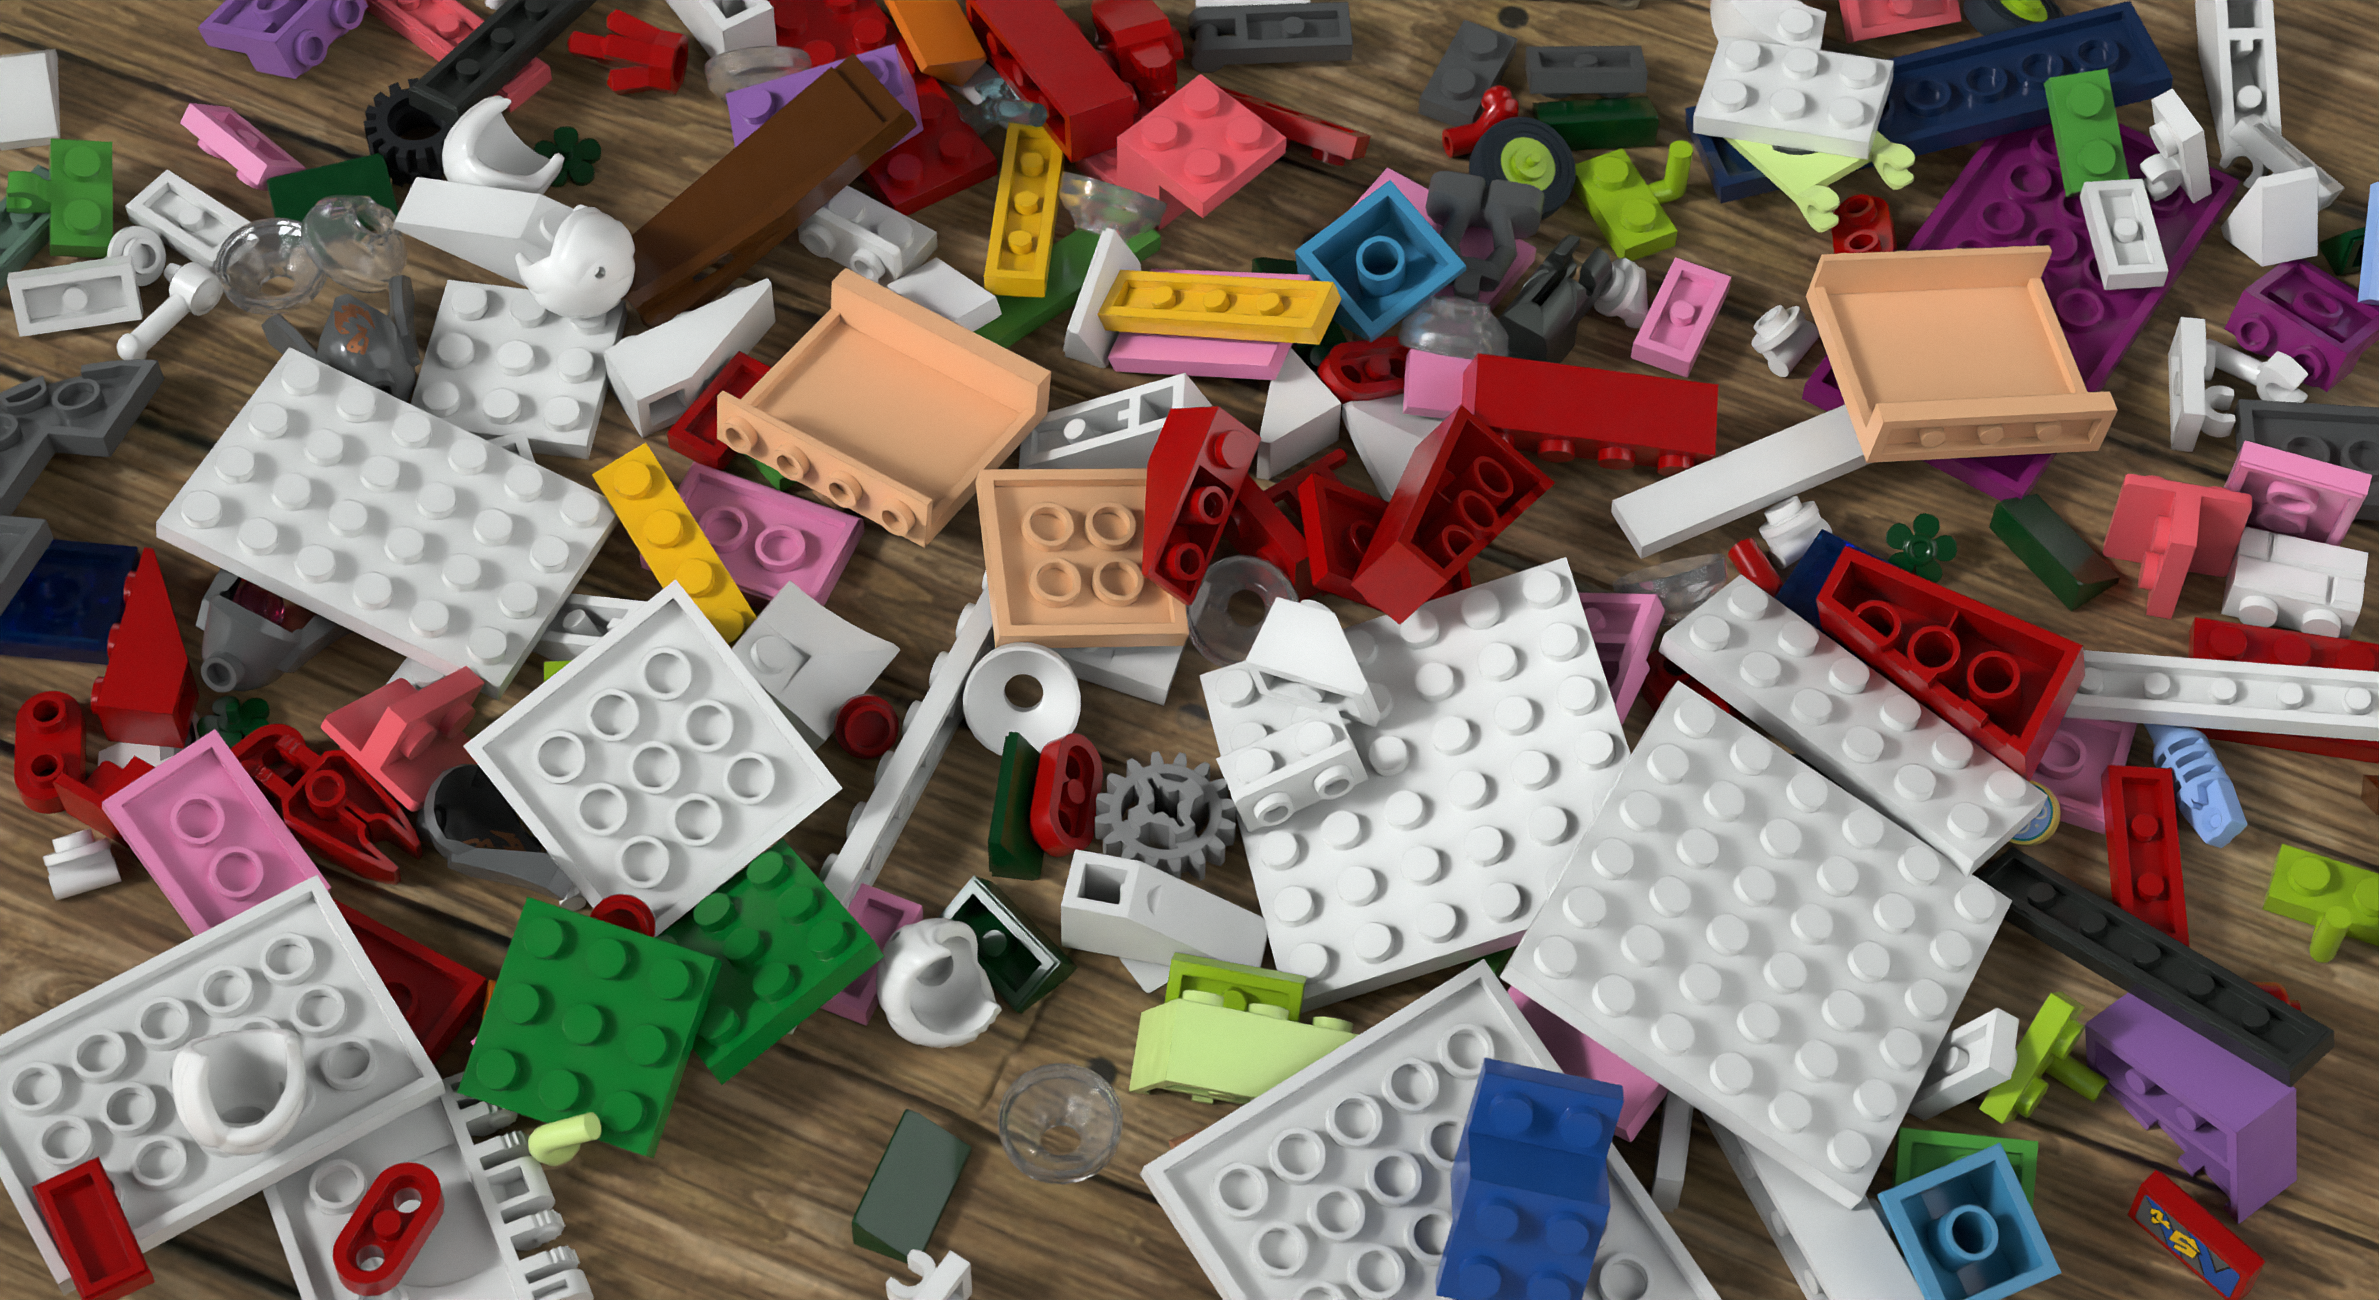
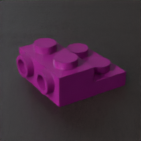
M2298 259L2278 264L2243 291L2224 329L2235 335L2238 343L2246 350L2259 355L2269 356L2270 358L2277 351L2290 356L2308 373V376L2302 383L2312 387H2319L2328 392L2352 372L2361 354L2379 340V306L2359 303V292L2308 261Z

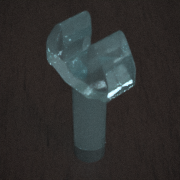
M998 78L990 79L974 86L983 100L981 103L975 106L968 104L956 106L959 110L957 112L958 116L964 123L971 126L978 136H982L986 131L997 125L999 121L1040 127L1047 119V110L1043 104L1015 100L1016 97L1005 80Z

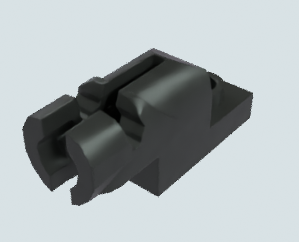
M1571 234L1564 237L1546 257L1543 264L1526 281L1520 293L1500 315L1495 325L1494 341L1484 354L1560 364L1575 346L1578 323L1598 300L1601 289L1611 277L1613 265L1608 254L1597 246L1582 264L1579 281L1577 282L1572 279L1576 275L1577 270L1572 254L1579 247L1581 237Z

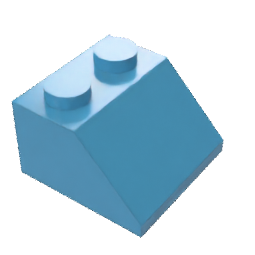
M1391 180L1387 181L1295 250L1298 274L1311 275L1313 281L1335 283L1341 301L1334 313L1333 320L1369 342L1374 341L1467 270L1465 263Z
M2001 1143L1877 1195L1925 1300H2001L2061 1273Z

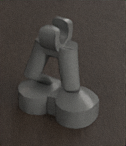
M1439 171L1432 175L1425 206L1427 215L1435 223L1443 226L1439 235L1465 263L1467 269L1448 284L1454 286L1452 311L1475 314L1480 291H1494L1517 257L1515 239H1526L1536 234L1540 227L1545 203V196L1539 188L1529 184L1506 180H1493L1490 186H1485V179L1480 176L1453 171ZM1474 226L1492 231L1494 250L1486 260L1462 255L1459 244L1466 228Z

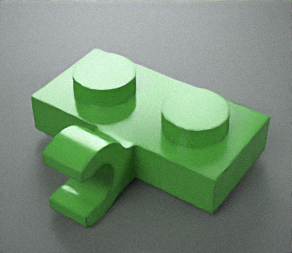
M51 138L49 149L50 180H45L39 175L27 171L8 172L6 211L16 214L50 213V256L105 258L109 243L113 238L112 142Z

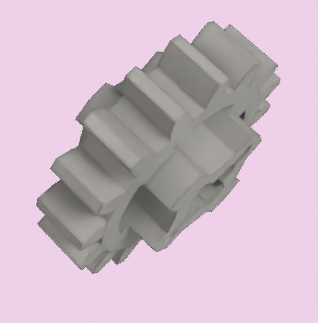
M1159 751L1152 752L1150 766L1143 768L1136 760L1131 758L1127 760L1126 778L1114 773L1108 775L1107 793H1098L1096 797L1095 837L1096 839L1103 840L1104 855L1142 861L1181 879V873L1189 871L1194 878L1201 881L1205 879V861L1221 866L1225 862V846L1234 845L1236 806L1233 799H1227L1228 786L1224 778L1210 782L1209 763L1203 762L1192 770L1187 768L1185 753L1180 752L1173 764H1164ZM1134 801L1137 806L1129 809L1128 819L1122 821L1124 812L1126 811L1128 806ZM1209 818L1207 828L1198 838L1195 832L1203 829V820Z

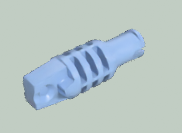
M2143 723L2155 745L2152 757L2156 768L2172 769L2174 797L2180 812L2206 844L2223 848L2247 826V821L2232 781L2226 775L2221 762L2218 761L2214 749L2210 747L2206 735L2191 727Z

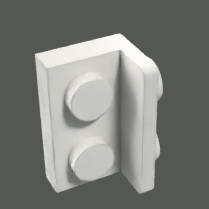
M849 186L842 189L798 227L799 242L805 245L810 252L819 257H828L887 289L888 284L920 267L937 248L936 231Z
M1336 705L1216 758L1231 792V797L1248 833L1263 826L1278 825L1289 819L1294 812L1323 799L1329 800L1341 797L1348 793L1354 785L1369 779Z

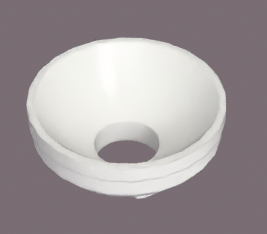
M1014 642L1001 645L988 652L974 666L968 676L963 693V711L967 725L975 738L994 753L1002 756L1005 736H1008L1009 732H1019L1041 754L1043 747L1048 742L1071 734L1075 729L1081 711V692L1074 672L1058 653L1039 644ZM1020 674L1035 677L1043 688L1041 700L1036 705L1027 708L1012 704L1005 694V685L1012 677Z

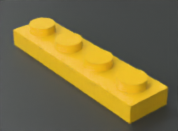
M1008 122L984 272V289L993 295L1045 298L1066 155L1039 122Z
M1120 270L1097 315L1106 331L1320 345L1341 301V297L1335 283L1327 281Z
M645 442L593 473L592 476L661 587L664 589L674 580H677L730 648H732L757 617Z

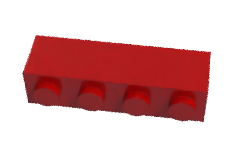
M966 0L967 19L987 55V60L1071 163L1117 147V137L1134 125V116L1139 113L1137 95L1129 82H1122L1111 69L1104 52L1100 49H1094L1084 37L1079 23L1074 18L1069 19L1058 6L1056 0Z
M1478 353L1463 372L1461 405L1514 449L1538 452V458L1544 461L1569 462L1574 460L1575 457L1598 460V465L1605 469L1627 470L1635 465L1656 467L1660 475L1670 477L1707 462L1716 454L1718 384Z

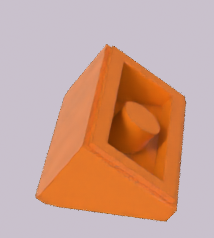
M884 0L922 73L954 86L962 87L986 62L987 55L958 0Z

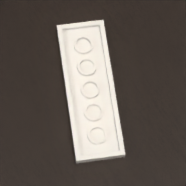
M1742 574L1668 630L1663 636L1658 652L1860 801L1947 857L1966 878L2041 812L2048 797L2044 792Z

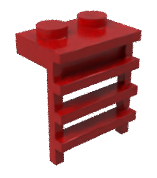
M1341 447L1264 491L1248 473L1246 474L1222 533L1277 597L1300 603L1302 600H1306L1318 592L1322 596L1329 593L1313 587L1306 539L1279 510L1275 503L1283 499L1303 521L1298 486L1312 473L1343 484L1332 472L1347 463L1348 455Z

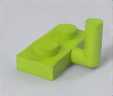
M1677 140L1671 143L1664 179L1648 185L1623 148L1575 164L1576 178L1573 189L1618 258L1634 261L1675 246L1678 231L1661 205L1681 198L1686 192L1693 154V147L1689 142Z
M2282 843L2275 859L2262 909L2315 926L2309 952L2311 957L2319 963H2327L2334 959L2345 936L2379 946V874Z
M2064 992L2050 993L2016 1048L2017 1062L2011 1079L1991 1088L1979 1109L2002 1124L2014 1121L2018 1113L2028 1118L2048 1089L2049 1084L2041 1079L2044 1072L2091 1102L2096 1103L2107 1087L2109 1080L2069 1056L2085 1029L2083 1024L2076 1021L2085 1006Z

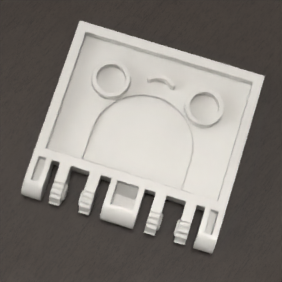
M464 1072L442 1079L446 1093L263 1189L302 1300H593L594 1296L584 1271L576 1269L580 1261L575 1249L572 1250L568 1245L552 1248L550 1251H544L519 1261L515 1250L529 1251L541 1246L543 1243H549V1241L561 1236L563 1228L566 1226L561 1214L552 1209L555 1205V1199L540 1162L533 1156H530L528 1147L529 1135L523 1133L522 1130L519 1132L514 1131L476 1145L473 1144L471 1136L484 1137L496 1132L498 1129L510 1126L512 1122H516L515 1119L519 1113L457 1093ZM403 1162H414L428 1167L435 1173L440 1182L445 1203L442 1217L402 1280L390 1291L376 1296H361L349 1291L341 1283L332 1258L335 1241L375 1179L385 1169ZM416 1200L406 1201L400 1205L398 1211L403 1213L412 1212L420 1206L421 1202ZM379 1257L369 1258L362 1264L361 1269L367 1271L377 1269L382 1265L384 1259Z

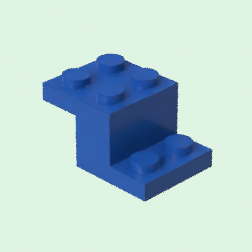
M1484 1057L1450 1174L1452 1224L1435 1279L1436 1296L1456 1300H1582L1611 1208L1606 1158L1624 1103L1622 1085Z

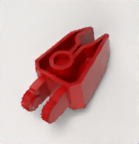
M1092 0L1091 10L1093 23L1096 28V50L1100 49L1104 52L1111 69L1122 82L1127 81L1132 85L1137 97L1143 102V106L1145 105L1146 108L1154 110L1176 93L1175 86L1178 84L1176 61L1183 60L1184 58L1183 44L1177 28L1170 25L1168 17L1153 0Z
M284 734L275 744V747L286 762L304 773L302 778L292 787L273 770L261 764H257L249 772V776L260 791L283 808L285 824L302 847L361 878L384 884L398 885L401 881L399 867L371 843L388 841L415 859L420 860L423 856L421 843L401 808L346 751H325L319 756L300 743L298 739L289 734Z

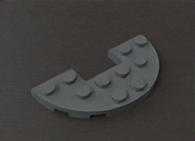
M114 360L81 365L82 376L48 385L44 376H40L0 393V616L54 539L46 519L11 516V514L55 452L93 457L112 456L164 381L158 360Z

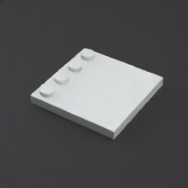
M677 580L670 583L464 745V748L565 874L572 880L573 884L593 909L600 901L611 895L630 894L636 896L649 906L655 917V937L843 789Z

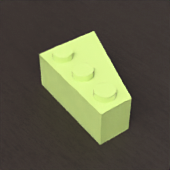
M1186 990L1183 991L1182 999L1177 998L1141 1012L1129 1092L1150 1095V1090L1161 1088L1192 1094V1102L1213 1105L1214 1099L1245 1105L1359 1034L1352 1033L1353 1023L1331 1017H1313L1312 1025L1289 1021V1010L1282 1007L1254 1003L1248 1004V1010L1244 1012L1223 1007L1224 997L1220 995Z

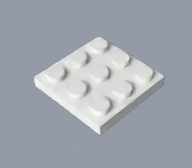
M448 280L411 405L485 440L524 430L532 453L589 459L609 386L603 350L621 341L627 320L626 303L620 300L617 306L600 316L569 318L559 316L541 306L534 299L529 289Z

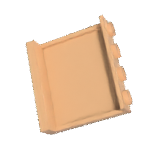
M2049 245L1821 254L1806 298L1866 463L2099 451L2118 409L2110 391L2087 392L2041 280V276L2052 253Z
M845 268L832 281L831 309L741 400L725 391H722L717 396V439L727 444L732 450L746 454L777 470L785 478L798 481L827 496L837 505L849 508L882 525L890 533L903 536L925 548L976 493L975 482L979 469H998L1048 414L1051 371Z

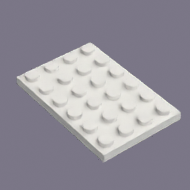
M289 347L157 520L156 537L446 676L467 666L485 682L480 692L499 701L620 520L604 495Z
M317 874L0 1035V1179L63 1295H66L75 1290L76 1287L31 1188L32 1186L99 1156L142 1253H145L446 1093L442 1078ZM280 1028L296 1033L303 1053L307 1088L301 1115L293 1129L275 1146L254 1155H231L216 1148H209L200 1144L182 1124L173 1099L172 1068L177 1051L190 1040L208 1035H217L220 1032Z

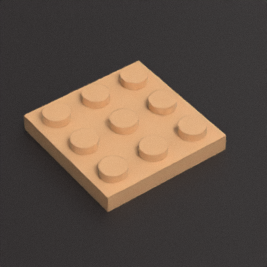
M1147 468L979 469L975 483L995 648L1014 642H1031L1047 648L1185 645L1189 635L1185 604L1142 575Z

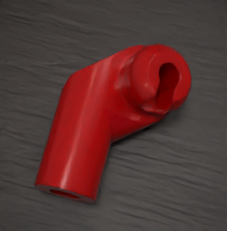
M1498 85L1487 89L1481 99V104L1485 111L1476 122L1447 128L1442 131L1443 147L1449 158L1472 153L1479 138L1490 127L1502 120L1518 117L1519 103L1516 99H1512V93L1509 88Z
M1747 538L1735 544L1728 552V557L1739 574H1742L1778 600L1783 589V582L1753 538Z

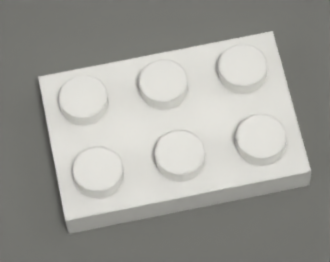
M1721 36L1693 116V133L1868 160L1893 80L1894 61Z

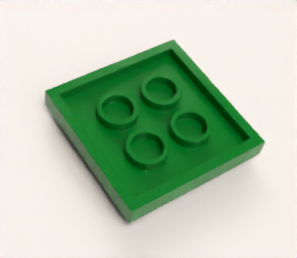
M781 839L765 853L756 857L746 868L714 893L702 899L696 907L659 936L655 937L723 961L692 1047L721 1085L885 957L875 941L784 839Z
M527 897L457 1093L546 1123L592 1112L598 1117L601 1124V1134L596 1140L654 1159L723 961Z

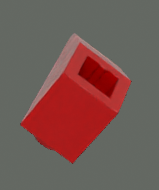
M1219 406L1170 409L1147 463L1142 575L1185 605L1193 604L1261 441L1259 435Z
M144 547L137 571H130L125 581V611L121 624L114 623L110 629L107 645L109 663L105 676H98L94 681L91 693V709L94 715H99L108 741L184 749L200 695L154 548Z

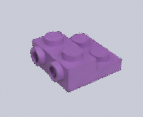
M225 0L198 27V30L208 46L246 53L257 72L296 79L299 75L304 74L313 66L319 65L325 59L327 48L335 39L343 36L349 29H354L361 23L364 10L368 5L365 0Z

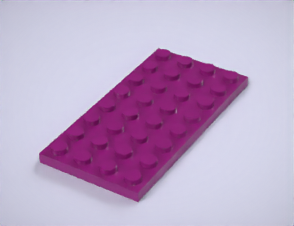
M2118 122L2129 179L2144 180L2147 177L2140 169V164L2147 158L2160 152L2152 138ZM2052 123L1986 139L1904 251L2049 245L2052 253L2041 276V280L2087 392H2100L2234 198L2240 181L2208 166L2212 194L2195 203L2191 201L2180 185L2169 196L2158 201H2154L2146 190L2169 271L2163 287L2104 290L2080 196L2066 198ZM1826 355L1805 383L1802 399L1828 412L1845 405V402ZM2057 453L1922 461L1999 501L2014 497L2022 500L2030 494Z

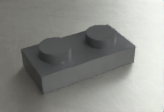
M1464 20L1420 96L1418 113L1455 127L1476 122L1484 111L1481 104L1484 92L1491 87L1498 86L1516 54L1517 38Z
M1526 46L1525 71L1530 94H1541L1548 98L1559 99L1568 97L1572 93H1598L1608 98H1621L1629 93H1646L1647 68L1641 46Z

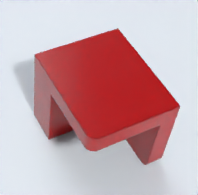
M134 756L124 768L106 760L96 768L84 784L61 772L54 780L53 785L67 814L128 849L130 846L103 811L102 802L155 767L137 756Z

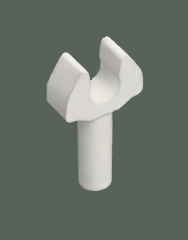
M2211 338L2206 340V344L2215 345V367L2257 386V393L2261 400L2303 403L2308 398L2307 393L2297 388L2308 376V373L2290 356L2277 351L2267 362H2261Z

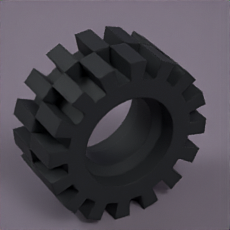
M418 78L408 79L409 88L418 81ZM396 82L389 86V97L379 92L374 97L375 107L368 105L365 111L364 129L370 155L378 153L384 156L389 176L391 175L393 184L402 187L406 179H410L412 186L416 177L442 180L441 176L444 175L442 151L444 141L453 125L409 105V88L402 90L399 83ZM417 127L440 129L434 136L423 140L400 138L405 132Z

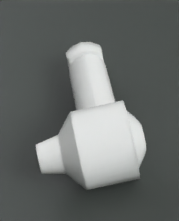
M190 262L183 266L170 263L163 273L164 277L170 282V297L130 334H124L118 340V355L123 360H144L147 356L146 352L189 312L201 316L215 307L223 293L224 285L222 279L198 262Z

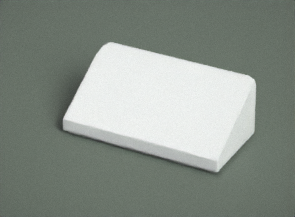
M1106 227L1105 231L1102 230L1067 328L1063 348L1066 357L1099 368H1106L1108 366V356L1120 332L1106 331L1097 314L1120 270L1141 271L1139 260L1114 229Z

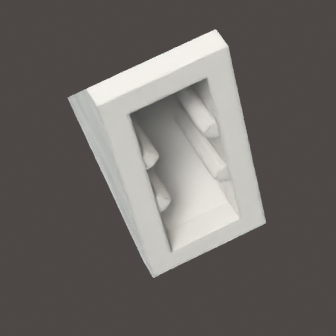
M50 49L0 55L1 151L50 145L51 138L60 139L58 56L56 50Z
M2315 166L2259 177L2220 227L2224 238L2262 267L2317 256L2318 174Z
M1290 348L1276 380L1270 381L1260 431L1261 441L1258 446L1257 478L1269 480L1339 440L1341 402L1292 348Z

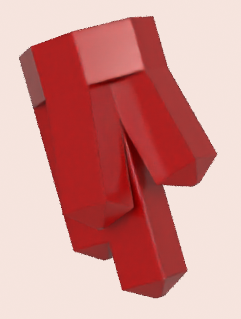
M617 8L607 17V28L615 34L609 33L606 37L573 31L568 38L566 44L572 55L595 60L602 65L620 68L612 69L607 80V85L617 95L653 90L676 95L684 81L688 64V38L681 33L661 30Z

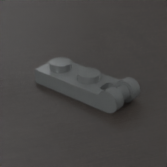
M1348 2L1209 6L1193 10L1188 17L1189 34L1195 40L1190 48L1191 63L1197 71L1203 73L1216 72L1224 65L1352 60L1353 40ZM1223 34H1234L1235 36H1221V35H1223Z

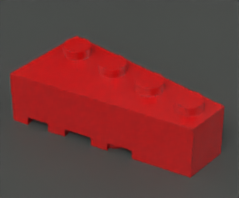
M1460 404L1415 447L1350 585L1359 591L1371 606L1382 610L1401 625L1550 489L1555 482Z
M1845 545L1816 598L1822 630L1913 699L2030 782L2085 677L2083 645Z

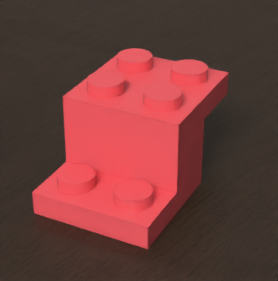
M1199 74L1154 110L1146 108L1145 105L1143 106V102H1140L1139 113L1134 116V125L1117 137V147L1076 161L1075 168L1118 201H1124L1144 221L1157 231H1160L1188 208L1201 218H1204L1286 153V137L1202 74Z

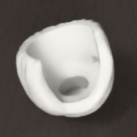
M500 95L483 99L468 109L450 129L444 141L442 151L443 169L447 181L542 195L560 173L565 158L560 153H557L551 159H548L525 145L506 123L501 113L507 109L512 101Z
M581 204L575 207L574 212L559 227L550 256L535 263L528 260L521 252L515 256L518 274L531 291L537 303L559 316L569 318L596 317L613 309L629 291L635 272V261L633 259L635 245L628 229L620 221L602 213L597 208Z
M949 918L925 919L918 923L907 924L901 927L888 939L883 949L885 957L880 960L877 968V996L881 1008L886 1013L889 1024L898 1035L907 1041L935 1048L963 1046L975 1041L978 1035L985 1032L1002 1011L1000 1005L995 1001V996L985 970L977 962L978 943L976 935L969 925Z
M264 1028L242 1030L239 1032H220L217 1035H208L190 1040L175 1055L172 1068L174 1103L182 1124L202 1145L236 1156L258 1154L269 1150L280 1142L293 1129L301 1115L307 1088L304 1059L297 1034L288 1029Z

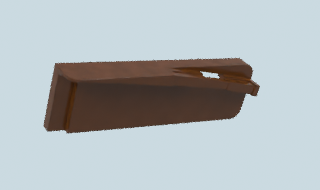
M854 53L835 69L831 66L632 235L635 245L633 255L635 272L631 287L624 298L638 312L643 325L648 329L671 321L680 313L693 311L707 305L918 126L913 115L894 98ZM729 253L735 258L696 283L693 279L694 275Z

